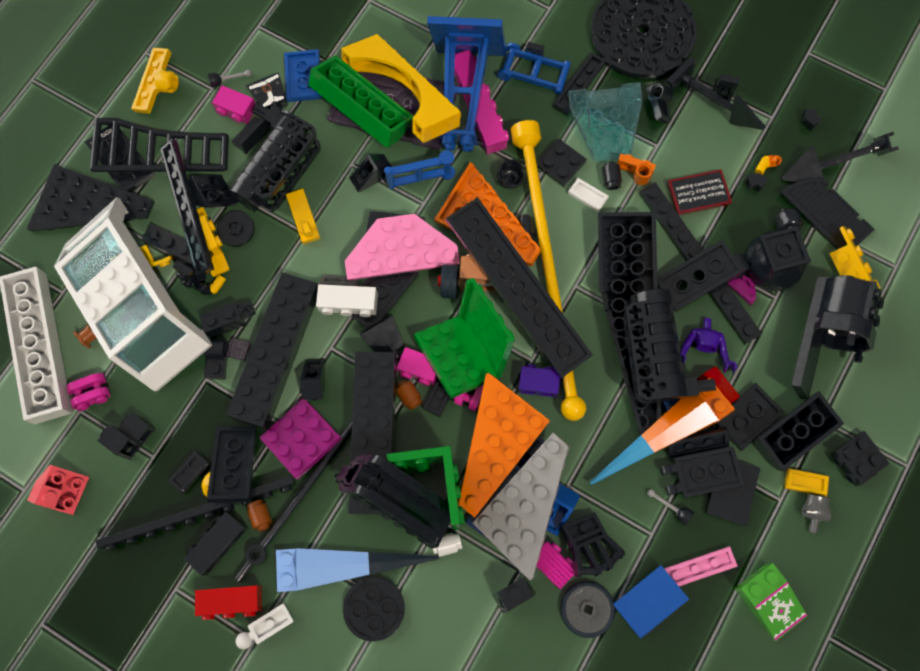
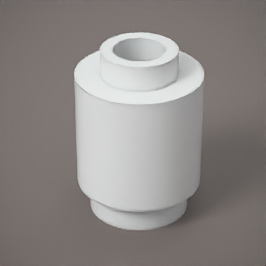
M451 532L444 534L439 546L433 548V553H438V556L441 557L456 553L462 549L459 533L453 534Z

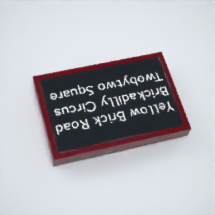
M722 169L668 180L667 182L674 208L679 216L727 206L732 203Z

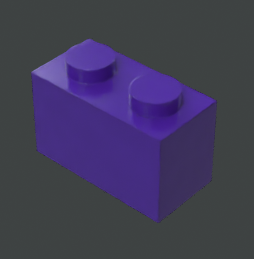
M527 364L525 367L521 366L518 393L557 398L560 377L552 367L540 369L536 365Z

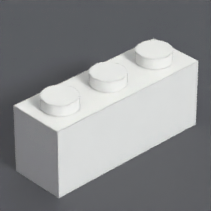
M318 284L316 307L324 315L340 313L343 316L359 314L362 317H370L371 315H376L378 292L376 287Z

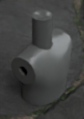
M808 493L801 514L803 517L811 519L809 532L817 533L819 521H829L831 519L830 498Z

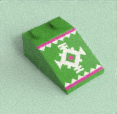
M773 563L763 565L734 588L774 641H777L807 617L789 583Z

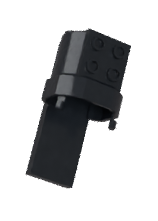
M850 275L817 278L791 384L800 399H808L810 397L821 346L832 350L855 352V363H862L863 352L873 350L877 335L875 327H879L880 315L878 313L879 309H883L884 297H881V289L878 288L876 281H866Z

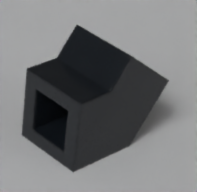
M805 109L802 114V125L810 131L822 119L817 115V110Z
M760 173L748 175L745 183L748 190L754 189L759 192L768 179Z

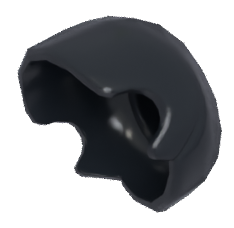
M515 159L503 161L497 171L498 182L506 189H516L521 186L525 177L522 164Z

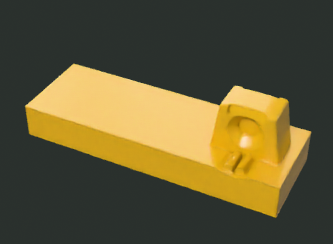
M304 189L286 194L303 245L321 239Z

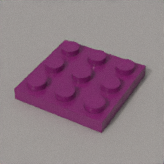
M303 398L260 437L297 480L342 439Z

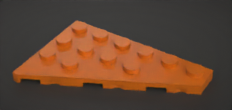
M470 162L435 217V223L452 230L445 221L446 218L478 197L526 264L532 267L541 252L540 247L532 240L529 233L521 226L514 214L509 211L506 204L502 202L495 190L475 168L474 164Z
M489 373L485 376L461 498L459 500V505L474 518L550 422L549 419Z

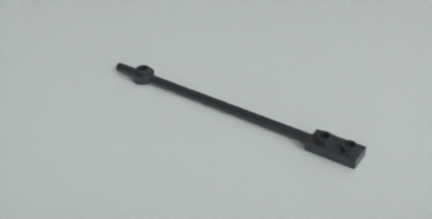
M352 421L340 435L342 439L328 451L260 544H253L248 547L245 553L247 561L234 577L238 582L241 583L253 565H260L267 559L266 548L352 434ZM256 551H259L261 555L256 559L254 554Z

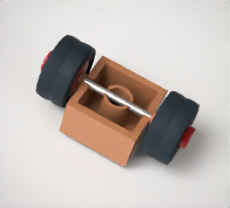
M470 254L461 256L460 279L458 265L443 264L441 275L438 276L441 298L456 299L458 286H460V290H465L467 280L472 278L482 286L483 291H497Z

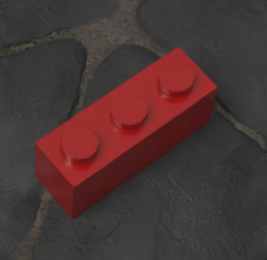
M262 586L195 590V616H202V620L215 619V615L222 614L223 618H234L235 613H243V617L256 616V611H262Z

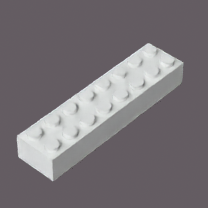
M32 267L1 276L0 287L23 420L32 424H38L72 414L70 397L66 390L67 381L47 274L38 267Z

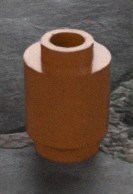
M404 380L397 385L396 394L403 405L408 407L409 410L418 407L423 402L421 400L422 396L412 381L407 382Z
M257 500L248 504L247 514L253 530L258 529V532L270 528L269 524L272 523V519L263 500Z

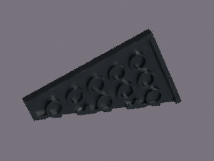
M54 164L27 230L35 232L87 225L116 197L120 198L128 211L124 216V221L148 219L155 202Z

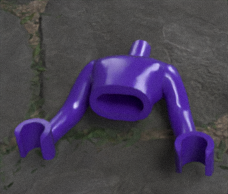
M705 318L703 328H693L680 349L682 364L684 365L686 353L692 342L695 341L696 349L701 352L714 353L717 352L718 348L724 364L723 372L730 368L732 374H734L737 364L729 360L724 334L712 330L711 319Z

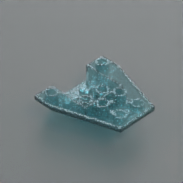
M641 82L622 84L620 88L587 91V89L568 91L570 111L594 162L619 159L620 154L631 155L642 105Z

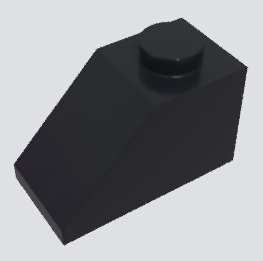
M368 154L351 175L350 180L356 190L362 192L382 181L386 177L384 169L392 166L384 154Z
M325 359L305 360L300 379L303 400L323 399L325 390Z

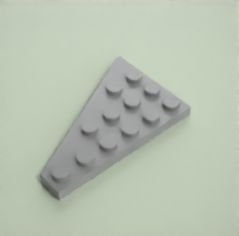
M555 432L548 437L473 522L530 581L535 577L537 563L540 559L541 549L547 533V526L559 489L560 478L570 448Z

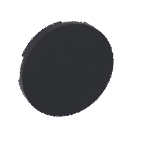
M380 577L362 579L354 584L348 591L343 603V614L348 629L355 636L365 641H380L394 634L400 627L405 614L404 598L400 590L391 581Z

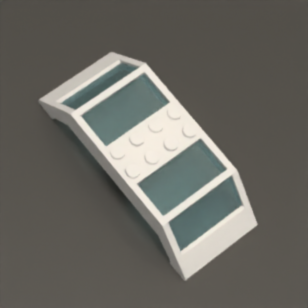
M116 197L65 243L54 267L108 358L153 391H158L208 350L212 343L203 330L195 326L177 309L123 223L124 216L128 211L120 198Z

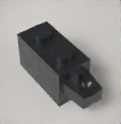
M236 302L199 315L205 334L212 339L247 325L245 320L257 313L252 302L238 305Z

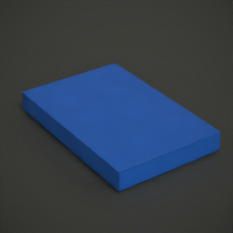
M319 49L284 53L287 102L323 99L320 94L308 86L311 68L320 64Z
M660 565L615 601L613 605L641 639L688 601L689 598L663 566Z

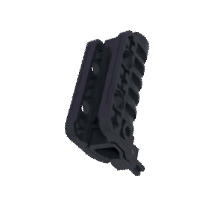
M258 103V105L254 106L253 113L262 117L266 126L271 128L272 132L228 189V193L239 204L254 213L259 206L267 211L274 212L279 209L287 198L286 194L292 191L319 154L321 145L319 140L316 139L317 132L313 125L289 111H281L274 106L269 110ZM315 143L316 148H311L310 150V147ZM303 157H306L307 161L303 164H300L299 162L301 161V159ZM295 171L296 176L290 177V174ZM283 184L287 186L285 191L278 192ZM274 199L275 205L271 204L269 206L268 201H273Z
M374 454L360 455L351 462L350 466L344 465L341 472L334 475L337 478L335 482L339 484V490L342 493L348 494L349 497L361 504H368L372 511L380 512L384 519L394 521V525L398 528H404L407 534L417 536V539L427 547L433 549L439 546L451 522L449 502L388 460Z

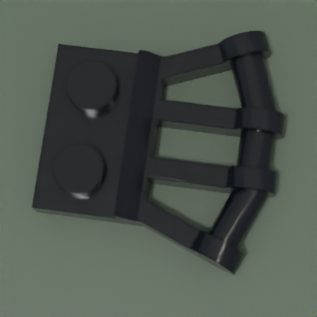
M595 512L559 528L569 546L568 550L573 555L575 577H582L583 575L599 576L602 574V571L612 570L614 564L625 556V551L608 536ZM601 541H602L610 550H612V555H611L610 557H609L608 553L606 552L604 546L602 545ZM593 544L602 560L601 563H598L589 545ZM580 549L590 566H582Z

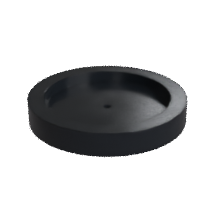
M232 211L225 214L217 225L218 236L224 244L231 247H240L247 244L255 232L252 219L241 211Z

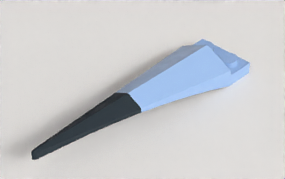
M300 548L276 550L277 592L303 590L434 561L440 557Z

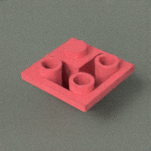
M49 465L36 480L27 501L74 515L89 477Z

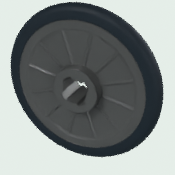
M589 581L577 583L570 587L563 596L561 602L562 619L567 628L574 634L584 638L598 637L605 633L613 623L615 617L614 601L610 593L597 583ZM585 605L592 607L591 614L584 613Z

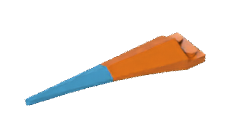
M717 386L716 391L700 392V395L697 397L680 399L593 478L590 484H595L629 465L719 422L735 411V408Z

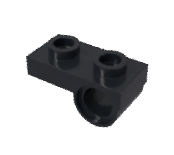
M661 84L648 87V100L653 108V117L665 124L672 121L667 103L673 98L672 89Z
M176 261L173 265L176 276L182 280L181 284L188 289L192 287L198 291V285L205 281L206 275L203 278L197 277L194 266L190 263L184 265Z

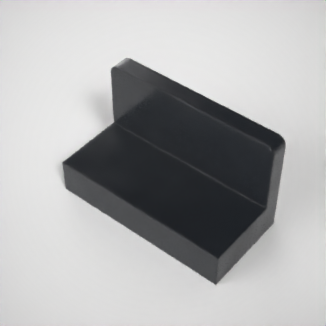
M255 116L231 142L247 155L269 132L270 128L266 126L263 118L260 120Z

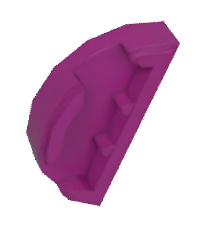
M744 275L728 283L730 289L750 306L754 303L756 290L755 284L750 278Z

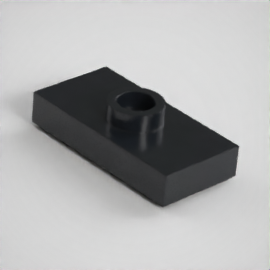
M195 450L167 481L181 494H184L211 463Z

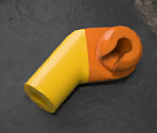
M779 155L762 157L755 169V173L763 175L766 168L780 165L782 162Z

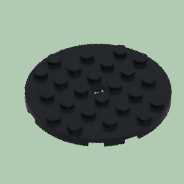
M602 0L593 15L591 38L597 54L615 71L635 78H655L671 73L687 60L696 42L697 23L694 21L690 6L686 1L683 2L682 0ZM646 28L648 32L642 34L639 29Z

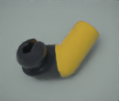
M218 275L211 284L200 283L198 290L202 295L216 294L226 279Z

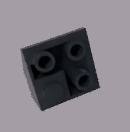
M222 175L190 177L189 184L196 206L209 208L236 206L238 204L228 193L229 187Z

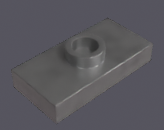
M322 275L319 285L359 286V279L348 281L347 276Z

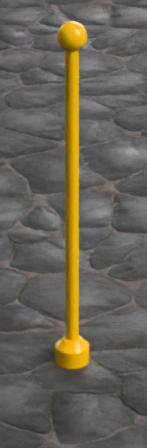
M525 120L511 127L512 143L514 146L522 149L524 153L547 292L563 313L534 152L535 146L541 140L540 127L536 121ZM572 370L562 378L566 398L561 403V413L566 419L577 421L585 415L586 404L582 398L577 396Z

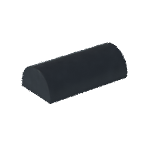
M818 391L755 439V445L762 457L772 467L779 471H784L840 428L844 422L821 392Z

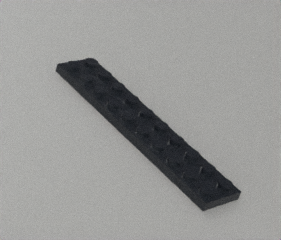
M478 197L446 218L445 221L560 379L593 356Z

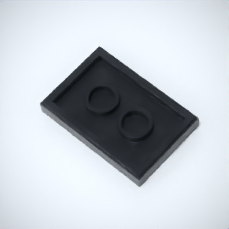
M755 383L732 404L735 411L715 423V425L719 427L726 426L729 440L740 451H743L780 417L784 411Z
M738 461L745 486L710 493L705 514L745 527L761 468Z

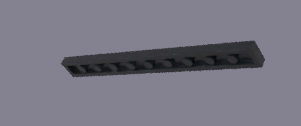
M656 182L640 190L639 195L651 212H656L657 221L685 261L704 251ZM695 273L699 281L704 279V273ZM723 284L708 293L744 345L762 335L728 284Z
M288 476L252 488L250 502H210L96 540L97 548L105 549L106 551L115 550L119 544H133L138 542L137 538L143 536L145 538L154 537L158 531H172L177 529L176 525L182 523L190 525L195 523L198 518H211L216 516V512L222 510L223 512H229L235 509L234 506L240 504L247 506L254 502L255 499L261 498L264 500L273 497V493L279 491L281 493L292 491V487L297 486L296 479L293 476Z

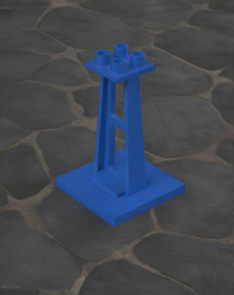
M428 16L427 25L437 53H445L444 97L454 105L455 94L471 95L466 128L464 130L453 129L440 135L442 144L445 145V150L454 151L455 145L460 144L463 151L472 152L473 145L478 146L475 128L488 55L506 56L507 52L502 19ZM471 51L472 55H478L472 87H456L454 85L455 54Z

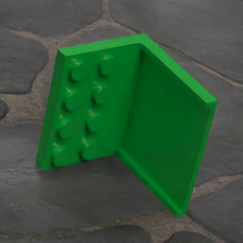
M474 278L466 282L457 317L414 333L415 341L451 399L484 385L487 373L496 379L501 378L515 341L513 332L508 330L502 316L496 312L492 301L486 297L482 286Z
M445 446L387 454V460L408 475L411 474L410 471L418 470V473L430 472V468L444 467L451 525H453L454 530L462 529L461 524H465L463 508L459 507V500L461 498L460 485H456L460 484L457 464L453 463L451 447Z

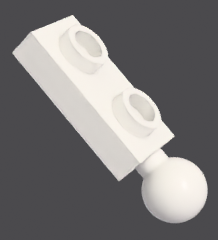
M281 604L249 624L247 627L250 632L238 634L235 640L236 646L244 650L251 646L252 640H255L256 644H260L295 622L286 604Z

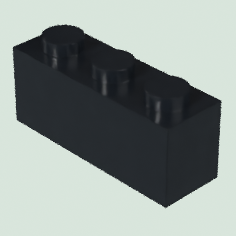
M227 511L221 513L215 519L214 526L211 529L208 528L201 535L199 543L197 545L194 544L188 549L184 560L201 576H208L249 528L232 513Z

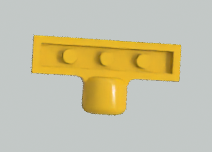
M152 49L131 108L134 112L150 114L158 93H174L179 87L178 76L174 72L165 71L171 56L169 49Z

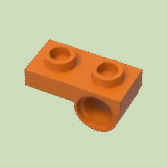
M620 154L617 163L620 165L621 170L634 174L633 180L638 185H645L649 182L656 166L648 160L636 159L629 154ZM639 172H644L646 176L641 175Z

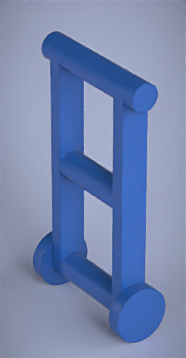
M516 43L507 44L508 55L503 70L498 71L497 76L499 79L509 81L511 78L555 90V93L558 95L561 94L571 62L564 61L563 63L522 51ZM514 56L534 61L530 76L510 70ZM541 64L562 69L557 84L537 78Z
M445 150L437 158L396 167H386L384 171L388 188L394 189L397 186L438 177L451 180L455 176V169L451 166L454 162V154L449 150ZM444 165L440 169L422 172V169ZM415 171V174L408 175L395 179L393 177L394 175Z

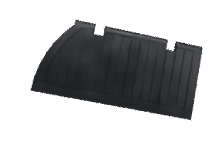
M822 177L798 181L780 192L837 250L848 245L840 227L845 226L847 229L850 228L855 236L852 239L855 246L859 245L875 230L865 219L859 221L856 218L859 216V213L834 189L829 192L826 189L829 184Z

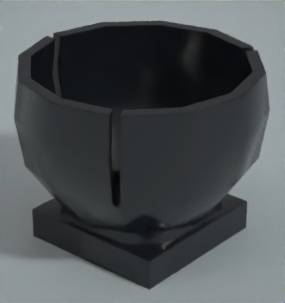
M798 226L781 231L765 232L750 241L743 255L751 268L746 276L753 281L756 287L766 292L783 291L798 283L806 266L811 262Z

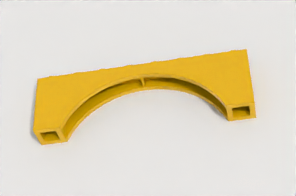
M378 34L341 48L342 60L355 71L371 72L391 77L407 86L414 93L420 107L413 117V133L423 143L460 127V110Z

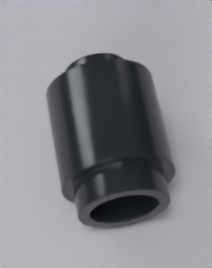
M616 162L605 163V166L602 167L604 186H606L607 190L621 188L622 176L620 165L616 164Z
M528 214L520 215L517 218L534 241L536 236L534 218Z

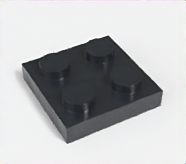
M558 138L538 160L537 168L564 188L583 167L587 159Z

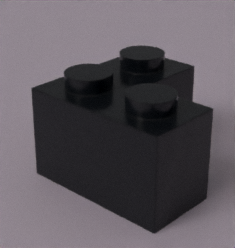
M131 412L123 418L119 428L113 425L105 428L97 441L113 454L131 460L155 431V428L140 416Z

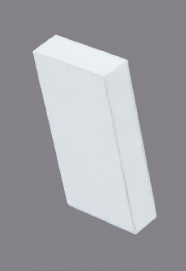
M577 178L568 191V195L598 213L609 198L608 195Z

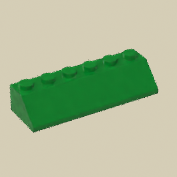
M335 55L311 68L308 86L386 148L398 142L412 124L414 117L412 114Z

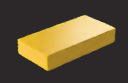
M788 468L786 469L784 489L826 497L829 476Z

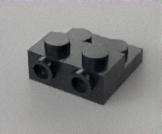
M865 431L858 433L830 453L834 463L842 468L846 479L851 484H854L855 487L864 484L890 464Z

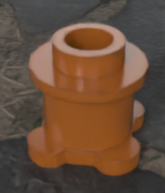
M86 324V327L79 333L76 330L73 333L83 346L90 349V343L97 337L89 324Z

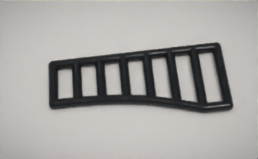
M95 118L90 161V170L92 172H167L165 164H154L156 136L167 137L166 143L174 138L185 139L184 167L186 172H223L228 169L229 135L227 133L169 131L147 127L119 118ZM102 125H112L109 165H98ZM120 126L130 129L128 165H117ZM138 131L149 134L146 165H135ZM192 140H203L202 164H191ZM211 140H221L220 164H210Z

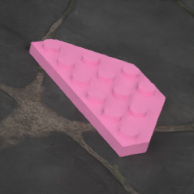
M415 214L377 219L345 260L348 281L441 268L443 264L460 265L457 245Z

